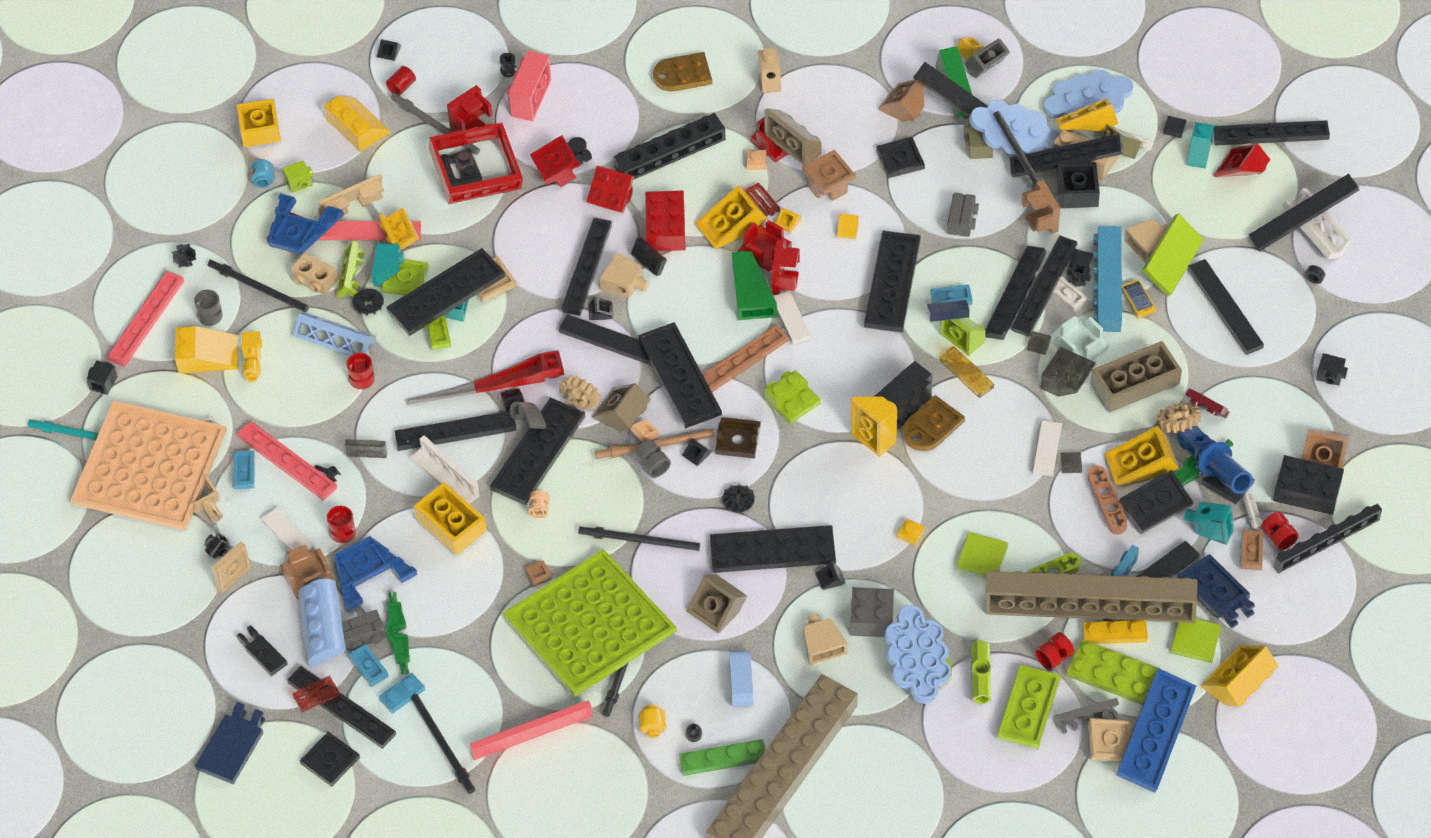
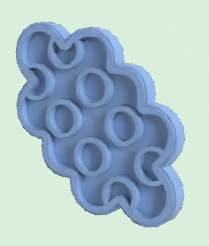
M1095 70L1089 76L1078 74L1071 81L1063 80L1054 85L1053 95L1044 102V112L1051 118H1059L1107 98L1111 102L1114 112L1118 113L1123 109L1124 99L1132 94L1133 83L1125 76L1112 77L1105 70Z
M993 100L987 108H975L970 114L969 122L971 126L983 132L985 143L992 148L1002 147L1011 155L1016 154L993 116V113L996 111H1000L1024 154L1053 148V142L1059 136L1056 130L1047 127V120L1042 113L1033 110L1027 111L1020 104L1009 106L1002 100Z
M906 605L900 609L897 615V622L891 623L884 633V640L889 646L886 659L894 667L891 672L893 682L900 688H910V693L917 702L927 704L935 700L938 694V686L944 685L951 675V668L945 661L949 650L947 645L941 641L943 637L942 626L934 620H925L923 611L919 607Z

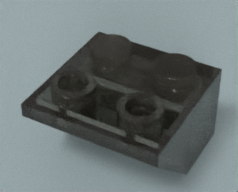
M1059 347L1041 375L1040 389L1058 397L1078 393L1096 365V362Z

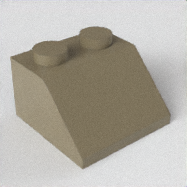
M636 383L612 388L592 417L594 420L618 431L631 429L632 425L637 423L636 420L639 415L646 411L647 404L651 399Z
M717 574L706 575L703 577L686 611L717 633H720L740 612L747 595Z

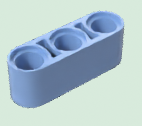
M750 651L729 652L733 707L754 706Z

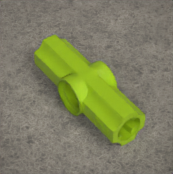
M982 640L971 643L973 702L978 704H986L991 701L990 644Z

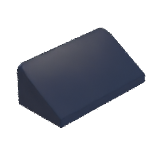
M967 300L927 304L930 322L969 318L970 315Z

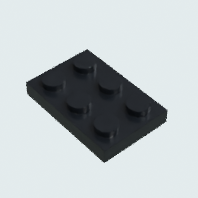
M1172 470L1128 493L1119 500L1141 534L1190 508L1194 504Z

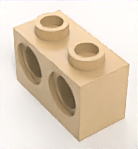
M303 253L291 268L293 280L298 285H304L313 292L321 293L325 296L338 281L336 267L306 253Z

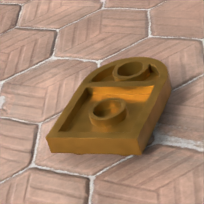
M705 52L664 59L657 63L653 70L654 83L664 91L674 92L713 84ZM660 75H666L667 77H666V78H659L658 76H660Z
M934 395L905 422L903 438L906 444L915 450H932L965 422V416ZM913 436H920L922 439L914 441L911 438Z

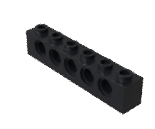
M715 113L704 116L692 123H687L685 126L671 130L664 135L613 156L614 169L618 172L634 176L635 180L725 141V127Z

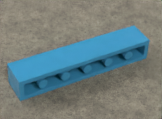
M1098 226L1097 234L1094 233L1093 245H1097V249L1093 251V261H1097V265L1094 264L1093 276H1097V280L1093 282V292H1097V296L1093 298V308H1097L1093 319L1103 328V332H1121L1122 229L1121 226Z

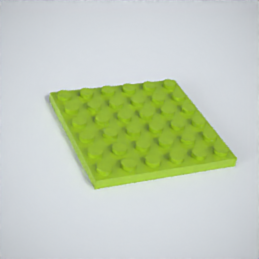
M604 549L503 612V618L574 697L677 632V628L672 621Z

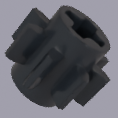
M190 244L176 245L177 250L172 252L173 262L179 264V268L193 266L191 261L197 259L196 250L191 248Z
M1073 263L1072 269H1067L1068 282H1071L1075 287L1085 286L1086 281L1091 280L1090 267L1086 268L1083 263Z
M217 533L215 536L210 534L204 543L206 546L205 552L215 559L219 555L223 557L229 552V540L220 533Z

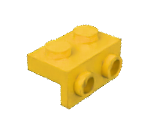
M403 207L388 217L383 213L379 214L381 219L379 224L383 231L387 232L388 236L386 239L389 244H400L402 250L419 239L408 213Z

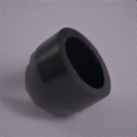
M692 723L687 726L685 730L687 740L697 742L702 738V728L698 724ZM695 729L694 735H690L692 730Z

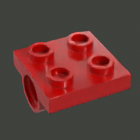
M597 166L586 203L624 213L626 204L630 202L633 194L632 183L634 176Z

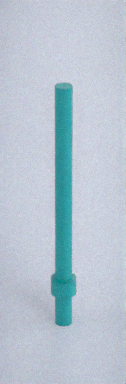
M29 419L28 427L41 429L45 433L56 432L96 440L99 434L97 432L57 425L47 420L41 422Z

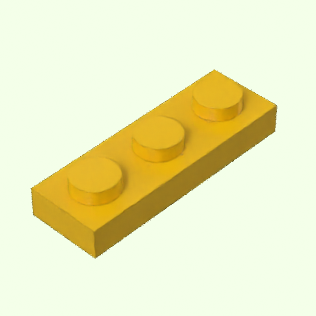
M1146 620L1083 622L1084 640L1094 644L1146 643L1148 640Z

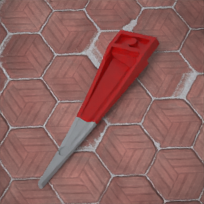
M559 350L539 353L492 375L447 390L406 400V403L410 405L545 382V378H557L564 375Z

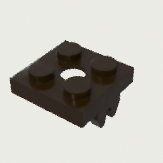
M721 417L720 423H718L715 454L755 459L761 421ZM736 435H741L744 441L736 444L732 441V438Z

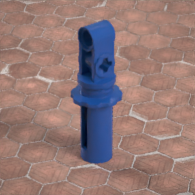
M1193 426L1192 430L1186 429L1185 432L1177 433L1179 445L1193 456L1197 462L1198 469L1201 470L1203 475L1207 477L1216 476L1236 494H1242L1251 487L1253 482L1252 475L1232 458V449L1228 447L1227 443L1222 441L1216 442L1209 438L1198 426Z

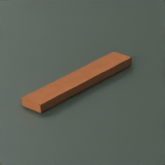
M775 325L703 373L711 391L714 392L788 342L789 337Z

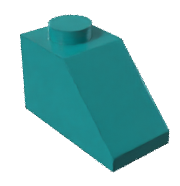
M1195 122L1187 166L1206 169L1214 125Z
M400 244L376 245L372 269L374 286L381 285L400 272V266L404 264L405 260Z

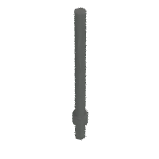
M396 93L392 94L391 100L401 105V108L406 112L413 113L443 134L453 132L414 106V103L409 99H404ZM473 144L463 145L467 150L471 149L475 155H478L480 149Z

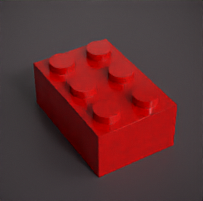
M684 190L645 192L646 242L657 251L686 250Z

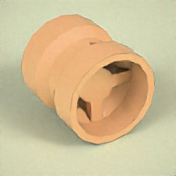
M542 490L531 492L529 498L531 504L528 508V514L534 518L547 517L549 512L547 505L550 501V495Z

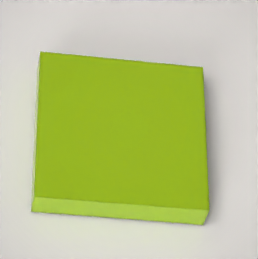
M404 260V264L400 266V272L382 284V292L406 295L425 282L429 268L428 263Z
M969 532L957 563V569L986 576L987 571H1000L1009 543Z
M1196 619L1195 623L1179 622L1171 654L1212 663L1222 625Z

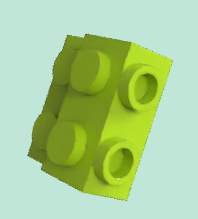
M797 370L792 372L786 371L779 381L768 383L764 390L765 400L789 424H792L821 404V399L808 387V381Z

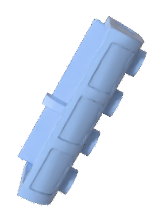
M331 579L313 581L298 591L308 665L311 668L346 651L336 582Z

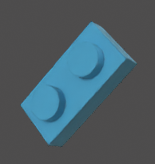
M969 284L930 289L932 304L967 300L968 305H972L973 299Z
M254 450L234 452V489L255 488Z
M1131 545L1128 551L1125 550L1120 559L1121 563L1113 568L1111 576L1129 575L1138 560L1139 547Z
M367 644L348 654L349 659L370 687L389 677L387 670Z
M411 672L381 694L379 701L393 714L410 702L412 695H419L425 691V686Z

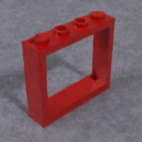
M491 123L487 126L472 127L468 130L453 131L449 134H437V136L429 138L428 149L448 205L522 188L523 177L503 123ZM497 139L510 175L451 187L439 150Z

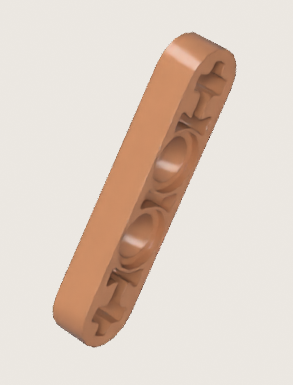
M1094 465L1088 471V482L1110 532L1116 535L1123 534L1127 529L1125 513L1105 468ZM1096 473H1097L1098 476H1100V482H1099V483H1098V478H1097V476L1094 475V474H1096ZM1102 488H1105L1109 490L1110 493L1107 495H1102L1098 491ZM1107 505H1114L1117 509L1108 511L1105 507ZM1115 517H1117L1116 520L1118 524H1121V526L1118 527V525L1115 524Z

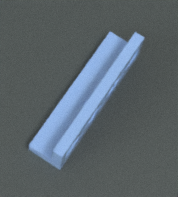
M299 313L293 333L295 337L350 356L356 353L352 344L356 342L363 343L361 353L367 354L369 345L375 344L377 337L309 313ZM302 323L309 326L311 333L307 335L300 333ZM325 330L329 338L321 341L317 335L318 331ZM343 336L346 345L342 347L337 346L334 338Z

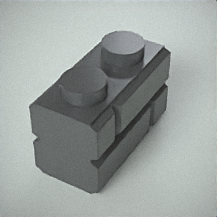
M998 38L973 54L967 60L965 66L977 78L996 64L1002 62L1010 53L1009 49Z
M953 193L947 222V233L949 235L969 237L971 230H975L976 218L973 217L978 215L979 203H976L975 195Z
M377 609L342 622L347 652L354 651L364 644L380 643L384 638H387Z

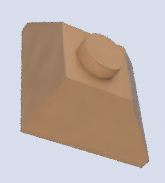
M915 79L898 83L878 109L902 122L914 121L920 116V111L924 108V86Z
M1308 429L1302 459L1342 468L1350 435L1329 430Z

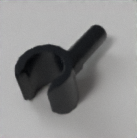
M315 465L314 467L318 471L325 473L333 482L337 481L334 478L336 475H341L335 466L324 468Z

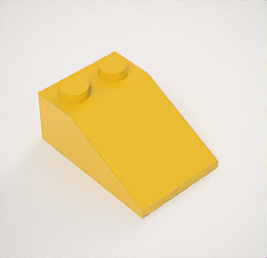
M737 185L695 224L713 247L718 249L743 237V234L753 222L757 224L758 228L768 218L750 195Z
M197 326L177 327L175 361L178 373L238 369V335Z
M1159 426L1104 453L1117 486L1154 479L1170 470L1174 471L1179 468L1169 440Z

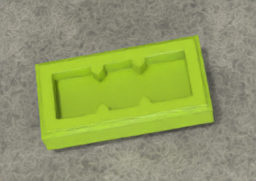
M445 315L427 325L432 350L452 347Z

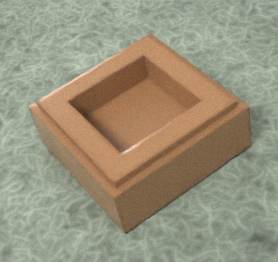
M544 560L525 567V572L533 587L552 580V575Z

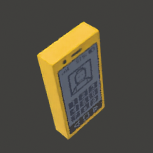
M1139 279L1122 285V292L1137 318L1156 312V307Z

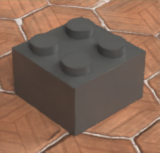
M852 587L850 636L884 637L887 627L893 623L894 589Z

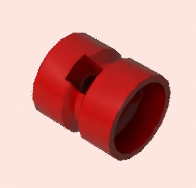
M365 353L352 354L346 363L349 382L356 389H367L372 386L375 380L371 357Z
M342 505L331 508L326 516L330 537L337 543L351 541L356 534L352 511Z
M1282 512L1271 514L1261 524L1262 531L1268 538H1271L1270 541L1278 551L1288 549L1299 538L1298 532L1289 524V521Z
M1057 632L1048 639V642H1044L1035 649V656L1045 669L1052 671L1061 664V661H1065L1073 655L1075 650L1071 641L1063 633Z

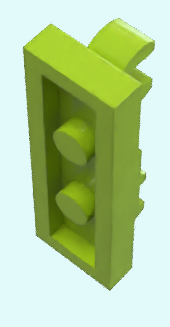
M353 240L344 250L336 297L341 299L346 294L354 297L358 291L353 288L356 289L360 285L358 281L352 280V278H354L357 272L355 265L361 266L364 262L360 258L365 255V252L358 249L359 243Z

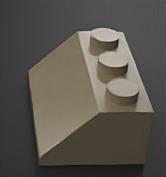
M769 108L764 110L765 135L804 166L821 155V140L817 136L812 135L803 125H799L790 115L785 114L781 110Z

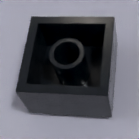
M1096 162L1058 164L1057 187L1060 209L1099 207L1100 190Z

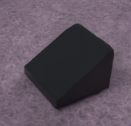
M381 39L377 58L395 61L401 44Z
M594 297L588 305L589 320L612 319V302Z
M519 388L500 393L505 411H510L513 402H524Z
M692 438L682 456L696 466H699L711 454L712 450Z
M833 562L816 572L822 590L846 583L840 567Z

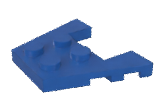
M280 193L278 196L279 204L275 208V220L271 224L267 243L270 247L302 255L344 216V212L342 209L327 206L318 221L292 215L289 213L297 202L295 197Z
M371 536L334 554L347 612L363 604V599L355 587L391 568L401 583L418 575L416 568L407 565L402 558L393 555L388 548Z

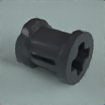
M512 53L501 54L499 57V62L502 65L500 68L501 74L504 77L514 76L517 71L515 55Z

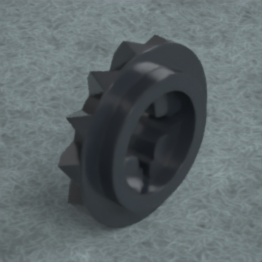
M363 289L355 294L352 303L354 310H357L359 315L362 313L366 316L371 313L375 315L376 311L382 309L384 298L375 289ZM370 301H372V305H371V304H367V306L365 305V302H370Z
M739 483L736 486L730 485L728 489L724 490L722 501L728 510L741 513L753 506L755 496L753 490H750L748 485L741 486ZM738 493L741 494L739 503H737L736 496Z

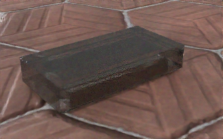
M345 440L347 457L387 458L386 441Z

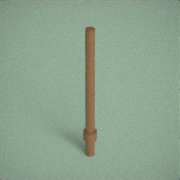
M709 429L654 441L659 447L690 442L692 438L700 440L714 437V431ZM642 443L621 447L616 445L611 446L610 449L595 451V458H617L622 454L633 453Z

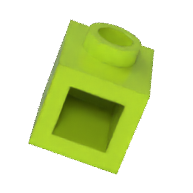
M304 160L282 168L284 180L291 193L313 185L311 179L314 177L313 171L310 166H306Z

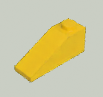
M1107 98L1054 119L1059 129L1103 131L1107 124L1113 127L1118 124L1113 106Z

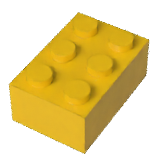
M445 482L414 505L416 520L456 556L487 532L485 518Z

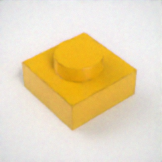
M906 518L897 533V538L915 546L924 533L925 526Z

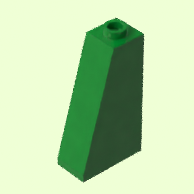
M958 47L939 50L935 65L936 70L972 94ZM951 105L956 118H968Z
M752 251L733 252L732 266L738 320L776 318L777 302Z

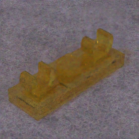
M950 347L940 357V362L978 398L994 388V383L956 347Z

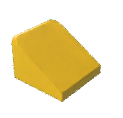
M973 37L960 39L957 45L960 55L966 60H969L973 54L984 48Z
M782 207L775 224L791 233L802 217Z
M841 213L837 237L856 239L859 216Z

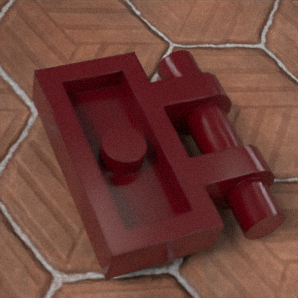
M1191 388L1188 389L1186 396L1191 398L1189 402L1201 408H1207L1206 411L1215 416L1220 415L1224 418L1229 416L1230 411H1228V408Z

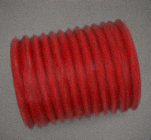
M401 66L386 80V86L391 93H396L400 96L416 81V76L410 68Z

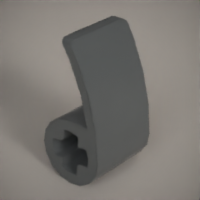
M512 403L510 415L513 419L527 420L530 428H546L545 420L534 403Z

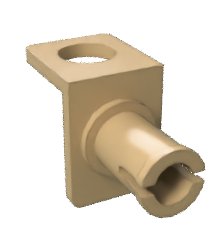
M206 475L204 476V482L210 494L193 503L194 512L198 513L205 510L211 521L216 523V518L221 520L224 515L215 504L219 501L218 491Z

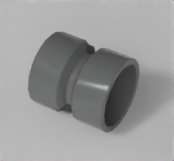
M209 289L198 292L195 295L194 304L199 322L205 326L218 324L223 317L219 295L217 292Z
M654 440L643 442L634 452V458L640 465H643L644 470L651 478L660 477L670 468L671 460L664 452H661V448Z

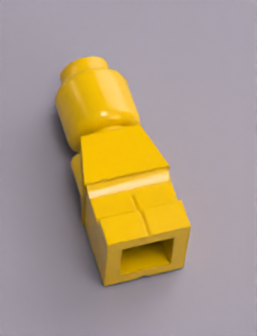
M242 332L241 348L245 361L243 363V375L247 381L255 382L261 375V332Z

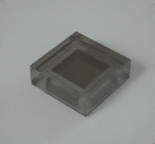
M1032 331L1027 350L1046 355L1052 336Z
M1081 452L1060 453L1062 474L1082 473Z

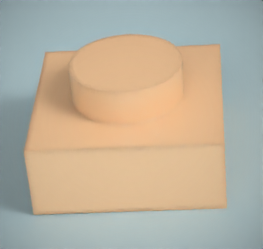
M747 150V170H766V150Z
M648 420L635 423L630 429L642 442L656 439L660 433Z

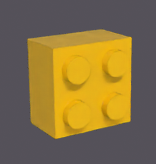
M274 98L237 104L244 148L281 142Z

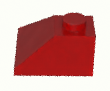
M1258 143L1233 148L1213 175L1215 177H1232L1261 174L1266 170V166L1271 159Z

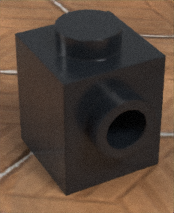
M1323 353L1316 380L1340 386L1341 379H1346L1348 367H1345L1346 359Z
M96 360L94 366L89 369L86 378L89 390L108 395L118 377L115 365Z

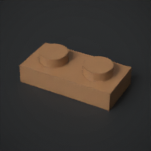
M1243 530L1241 569L1262 570L1263 531Z

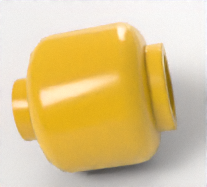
M647 705L639 712L640 732L646 734L649 738H656L666 730L665 711L658 705Z

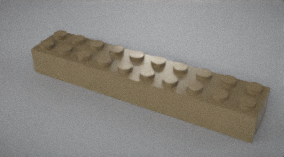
M999 570L987 571L986 615L1196 622L1197 579L1149 578L1147 576L1128 577L1125 575L1107 576L1103 574L1023 573L1021 571L1002 572Z
M821 674L708 828L706 838H763L857 708L858 693Z

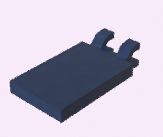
M1210 554L1178 574L1177 579H1197V599L1217 619L1223 616L1229 627L1234 628L1238 625L1236 619L1239 617V614L1235 611L1241 608L1247 618L1254 615L1252 608L1255 607V604L1249 600L1250 592Z
M237 702L233 708L232 716L225 714L195 765L196 770L234 785L264 734L263 729L260 728L265 722V718L262 717L263 711L255 709L251 721L244 719L247 713L244 710L245 704Z

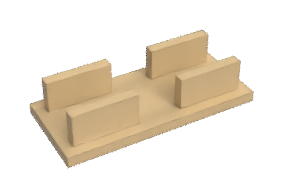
M382 174L367 178L354 186H349L338 193L331 194L318 202L319 216L323 214L327 206L342 209L344 215L349 213L347 209L350 206L349 202L359 199L362 207L382 199L383 195L381 192L384 191Z

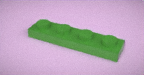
M763 739L680 753L683 776L755 764L765 752V745Z

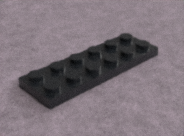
M882 231L864 328L903 333L921 235Z
M481 248L386 307V311L407 335L411 336L506 277L505 272Z
M675 322L638 335L639 342L685 429L722 415L718 402Z
M551 397L540 411L545 420L546 428L537 429L529 427L490 485L491 491L525 506L529 501L530 493L536 491L585 418L584 411Z
M832 525L710 534L713 573L828 565L832 562L836 564Z

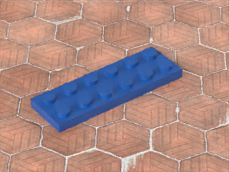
M1159 668L1156 670L1116 776L1155 793L1157 791L1197 685Z

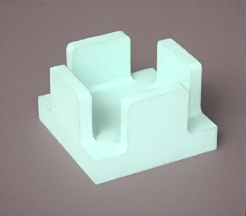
M1072 317L1061 325L1060 335L1054 338L1052 342L1078 369L1109 348V344L1102 337L1103 328L1092 317L1087 319V323L1083 319L1078 322V317Z

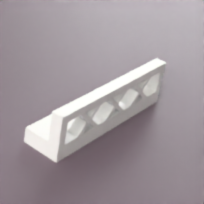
M1303 188L1295 200H1286L1282 207L1288 211L1301 203L1304 197L1309 198L1312 194L1307 188ZM1327 211L1319 215L1320 221L1314 218L1300 227L1327 259L1341 258L1352 242ZM1326 222L1331 226V234L1326 232ZM1337 236H1340L1344 241L1340 247L1337 244Z
M422 436L420 438L421 448L410 456L411 461L438 485L445 482L469 504L480 497L478 483L427 437Z

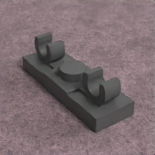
M1117 698L1057 714L1053 719L1055 725L1062 723L1061 732L1066 734L1067 724L1072 725L1073 730L1076 731L1078 724L1074 720L1082 719L1085 722L1089 718H1095L1094 715L1097 713H1101V719H1107V713H1111L1114 720L1117 719L1118 713L1113 708H1116L1119 702Z

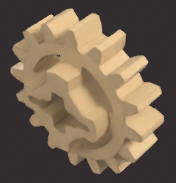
M570 375L565 377L559 385V393L564 394L562 398L566 399L567 403L574 404L575 408L578 407L583 411L585 408L588 411H591V409L595 410L601 401V394L597 393L598 389L594 388L592 383H587L586 379L582 380L578 376L574 378Z
M1183 402L1179 405L1173 403V406H1165L1166 409H1160V413L1157 414L1156 418L1158 426L1162 431L1166 430V433L1185 432L1186 429L1192 430V426H1198V422H1201L1200 409L1197 408V405L1191 406V403L1185 404Z

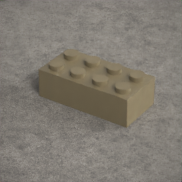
M1160 341L1092 369L1091 385L1108 411L1112 412L1180 384L1182 369L1164 342Z

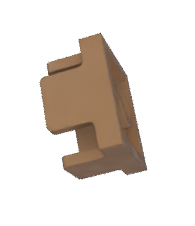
M835 149L813 160L808 165L802 166V171L808 177V188L817 198L829 193V198L833 201L847 194L848 183L856 179V174Z
M1045 181L1036 182L1035 189L1022 193L1021 205L1023 207L1032 205L1033 209L1037 210V212L1026 215V221L1033 232L1037 231L1040 233L1049 229L1050 233L1053 234L1059 230L1060 206Z
M306 544L288 551L289 561L280 565V569L297 600H299L298 591L303 586L319 579L334 580L321 549L309 552Z

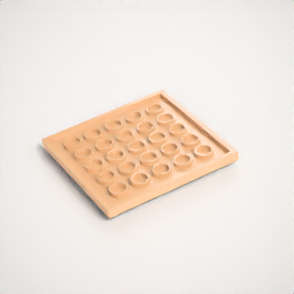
M113 400L71 497V503L186 531L194 513L193 503L200 498L205 486L204 476H209L227 428L219 424Z

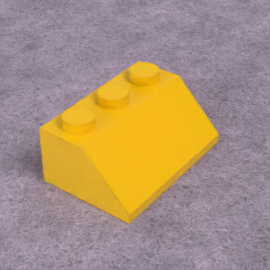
M338 95L324 104L326 120L359 152H362L390 133V130L354 97Z
M853 397L851 399V435L877 456H882L896 444L897 407L893 402L887 401L884 397Z
M1239 645L1201 684V687L1224 705L1239 707L1247 701V698L1253 692L1260 688L1265 679L1273 675V671L1278 667V664L1266 646Z

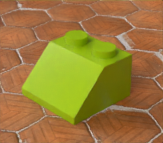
M970 318L940 321V335L968 356L985 343L986 331L980 324H976Z

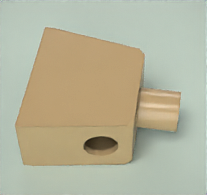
M768 47L764 50H759L758 71L762 93L781 91L777 49ZM772 72L773 78H768L767 74Z
M1150 219L1129 227L1125 231V242L1146 263L1169 223L1160 226L1155 219Z
M617 252L599 278L601 291L628 298L633 295L636 289L646 292L649 287V281L643 279V268Z
M812 614L807 618L809 625L803 627V637L809 665L847 654V641L832 619L828 618L821 621L818 614Z

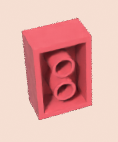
M527 51L525 58L522 57L520 69L515 72L514 82L508 87L507 96L510 98L509 108L511 109L512 117L529 121L534 120L551 82L549 55Z

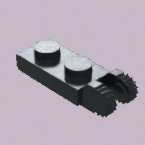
M253 626L247 627L249 635L254 639L251 643L242 633L236 635L239 642L245 647L246 652L271 677L288 665L287 660L262 635H259Z

